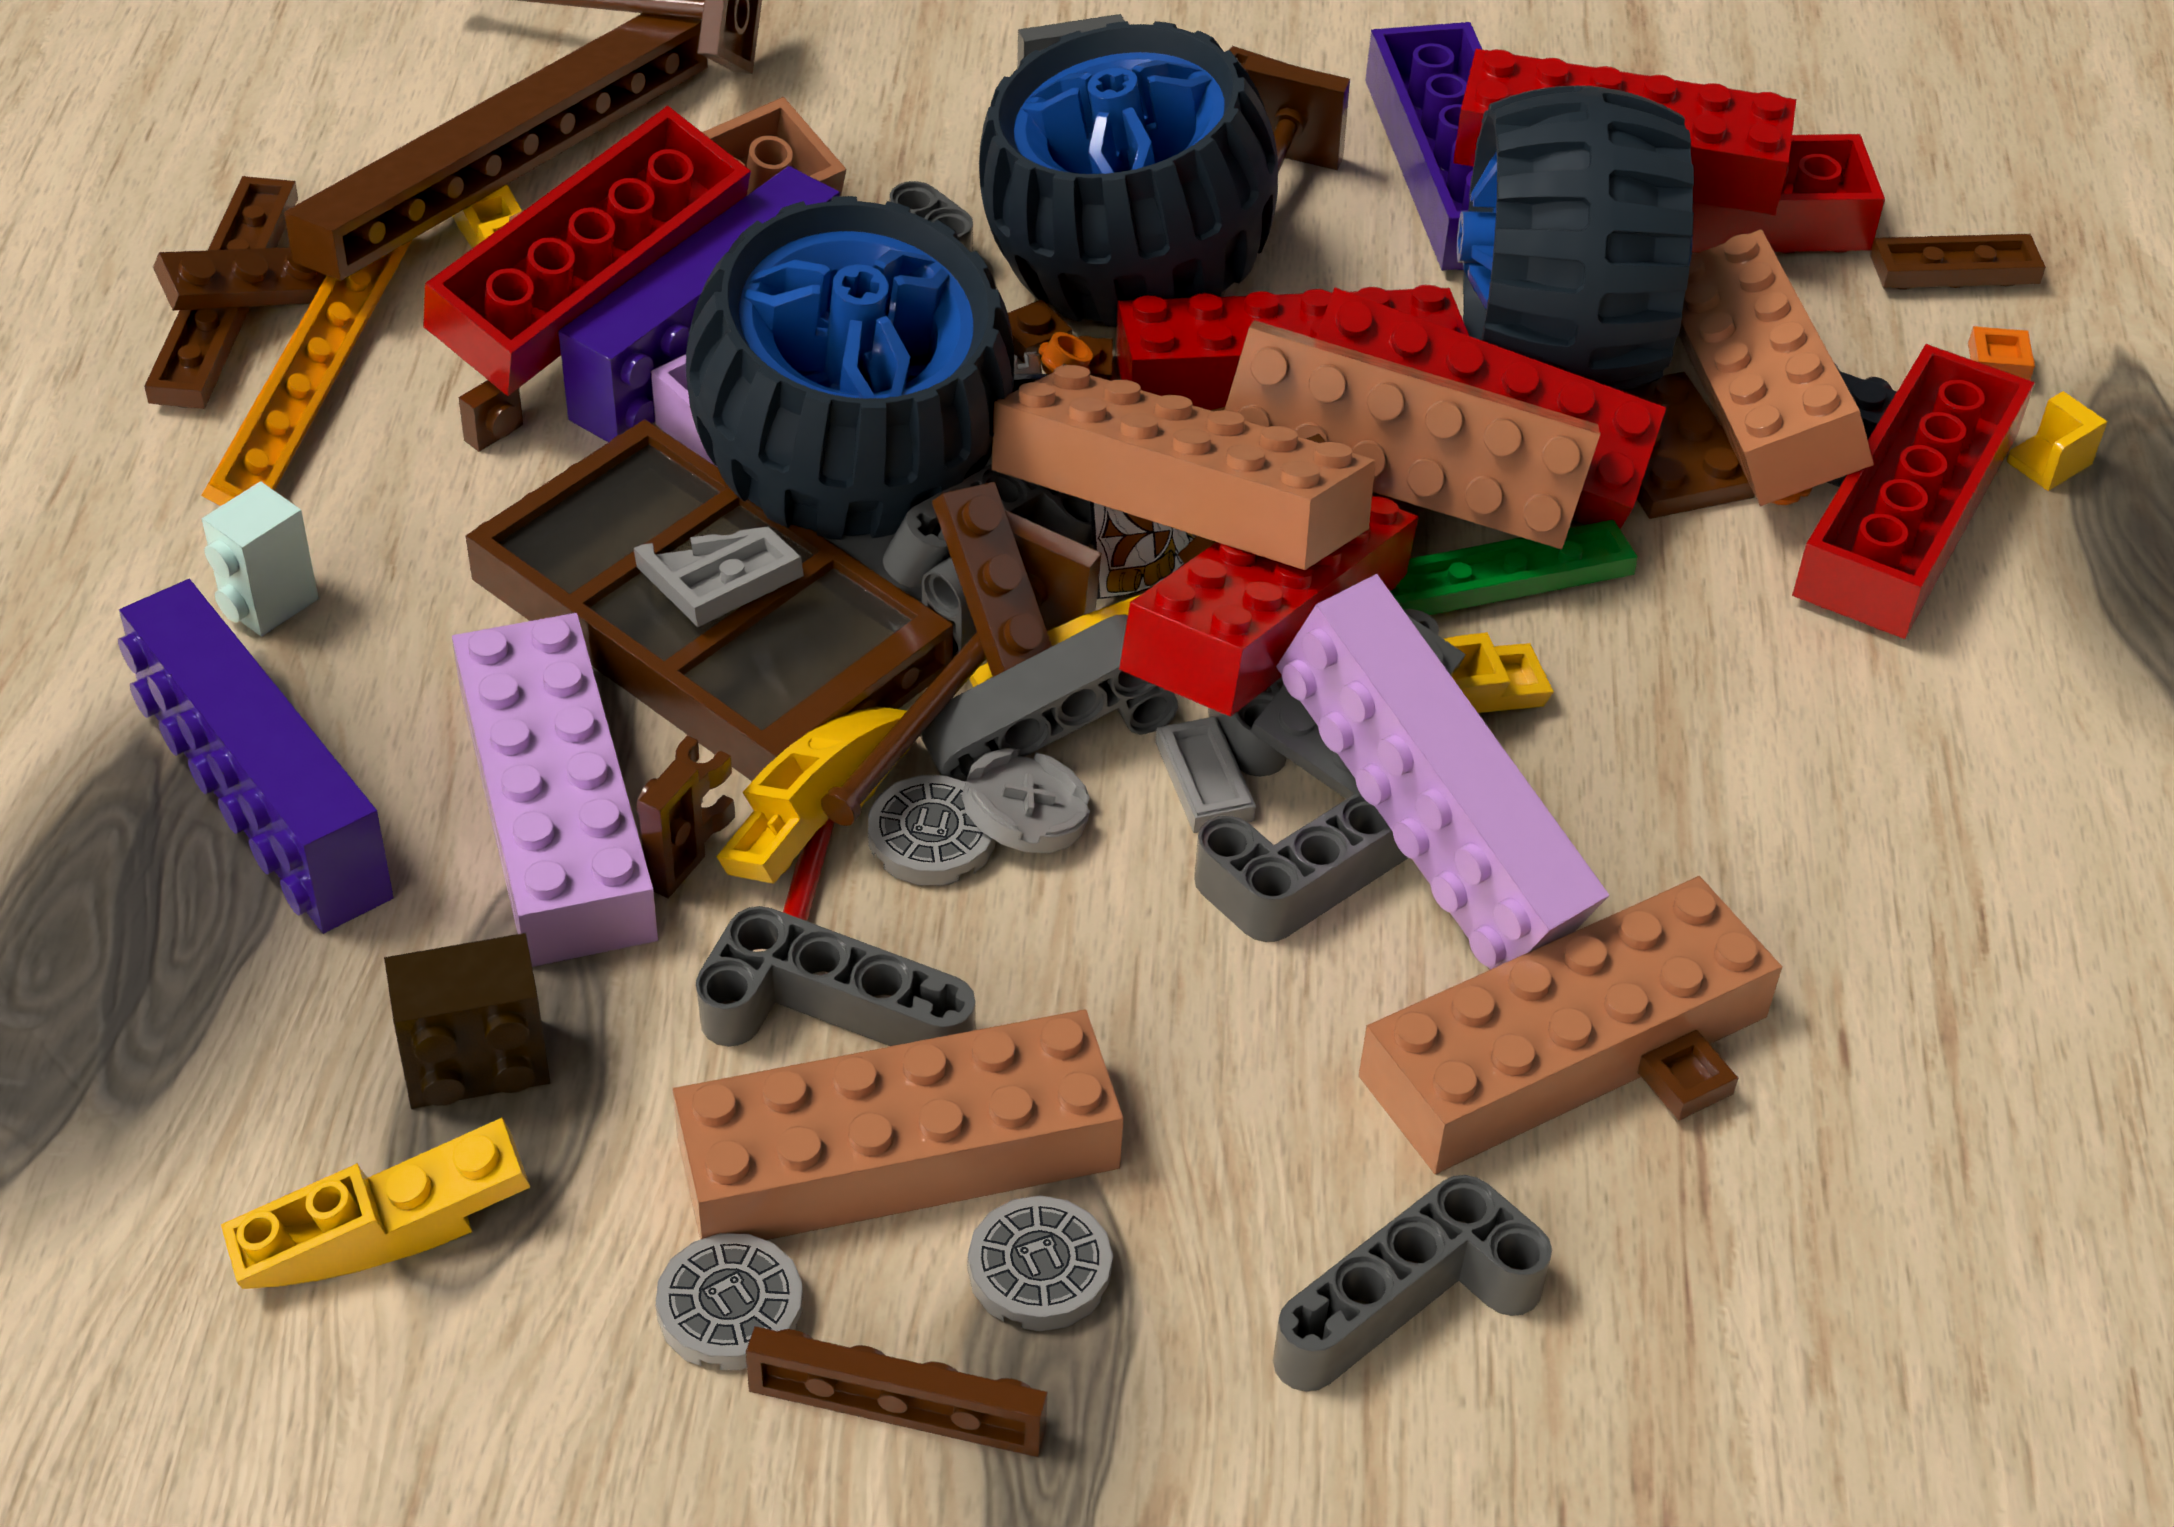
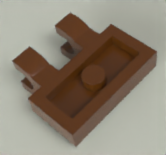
M688 735L678 745L675 760L658 779L653 778L646 783L637 801L642 850L653 892L668 899L704 859V843L713 833L724 829L735 818L734 799L722 795L714 805L701 807L706 793L710 789L720 786L732 774L731 755L720 750L710 761L697 763L699 760L698 740Z

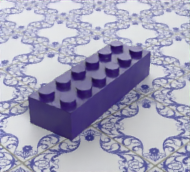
M1471 22L1371 29L1365 82L1441 271L1463 270V263H1458L1457 235L1461 211H1468L1473 166L1454 164L1453 159L1461 106L1475 49H1482Z
M788 166L560 329L558 332L568 420L606 442H610L614 437L624 433L644 419L654 423L655 412L651 371L686 354L695 307L707 279L719 260L729 251L741 233L756 221L763 224L775 217L781 208L804 201L806 205L830 202L832 197H839L840 192Z
M190 578L120 608L119 613L125 636L118 638V645L127 665L136 674L137 681L130 683V690L139 710L146 718L153 715L156 716L159 720L158 724L163 739L175 756L181 753L186 755L189 759V769L200 790L204 794L212 791L219 798L220 811L229 828L235 834L242 831L246 833L249 837V846L262 871L265 874L273 871L276 872L281 879L280 885L283 894L295 914L299 916L307 913L324 934L394 899L377 809Z

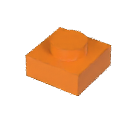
M1973 326L1968 341L1971 360L2031 380L2035 364L2029 331Z

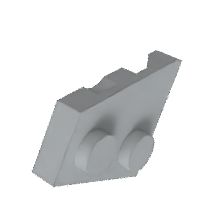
M768 526L739 530L731 535L711 534L690 537L692 550L655 555L653 543L642 544L633 548L637 568L697 627L720 618L724 614L804 576L801 556Z

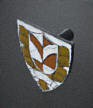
M1090 502L1092 541L1090 544L1093 545L1094 550L1102 553L1097 599L1127 596L1148 590L1184 565L1178 554L1194 539L1192 534Z

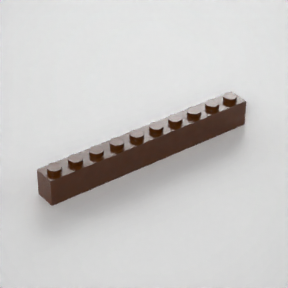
M642 13L284 211L293 262L342 281L708 68L707 58L698 53L702 20Z

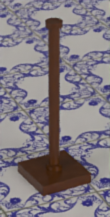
M514 0L702 19L698 53L733 72L753 74L762 0Z
M1249 55L1243 67L1256 86L1271 123L1277 148L1278 173L1285 158L1338 170L1344 156L1350 79ZM1225 291L1221 293V297L1224 296Z
M1005 510L1046 630L1049 631L1082 615L1096 611L1102 553ZM977 632L841 787H832L821 799V806L824 813L833 822L842 826L853 824L861 814L860 804L986 660Z

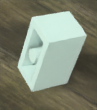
M261 481L202 518L207 540L204 552L209 564L213 568L218 588L215 592V600L220 610L229 620L235 623L241 621L262 637L319 599L302 511Z

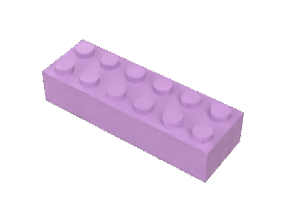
M1378 574L1315 605L1276 666L1282 674L1283 683L1290 695L1301 701L1318 725L1320 736L1326 746L1340 756L1352 773L1362 797L1369 804L1376 807L1393 831L1394 840L1400 851L1414 861L1431 885V891L1436 902L1442 909L1451 913L1468 937L1471 950L1478 961L1491 970L1575 932L1610 896Z
M577 613L452 635L460 691L517 933H526L532 967L658 941L653 887Z

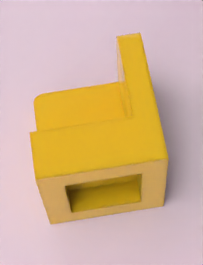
M2062 391L2048 400L2037 434L2011 449L2007 462L2049 491L2093 464L2108 421Z

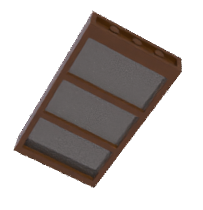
M646 419L624 433L617 435L578 463L571 465L555 478L535 491L528 493L521 500L465 535L473 581L529 621L577 613L592 667L685 734L697 739L699 744L714 755L720 750L731 755L732 767L751 781L787 747L808 732L835 718L853 711L877 706L899 709L930 686L953 659V624L823 537L817 536V533L792 524L787 528L769 520L761 508L749 499L743 502L728 487L718 467ZM768 526L801 556L804 576L734 609L720 618L697 627L637 568L633 548L642 544L653 543L655 555L692 550L690 537L711 534L731 535L739 530Z

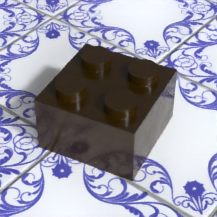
M526 933L384 957L393 1022L411 1109L431 1105L445 1106L453 1104L458 1100L502 1092L516 1093L529 1087L550 1084L539 1001Z

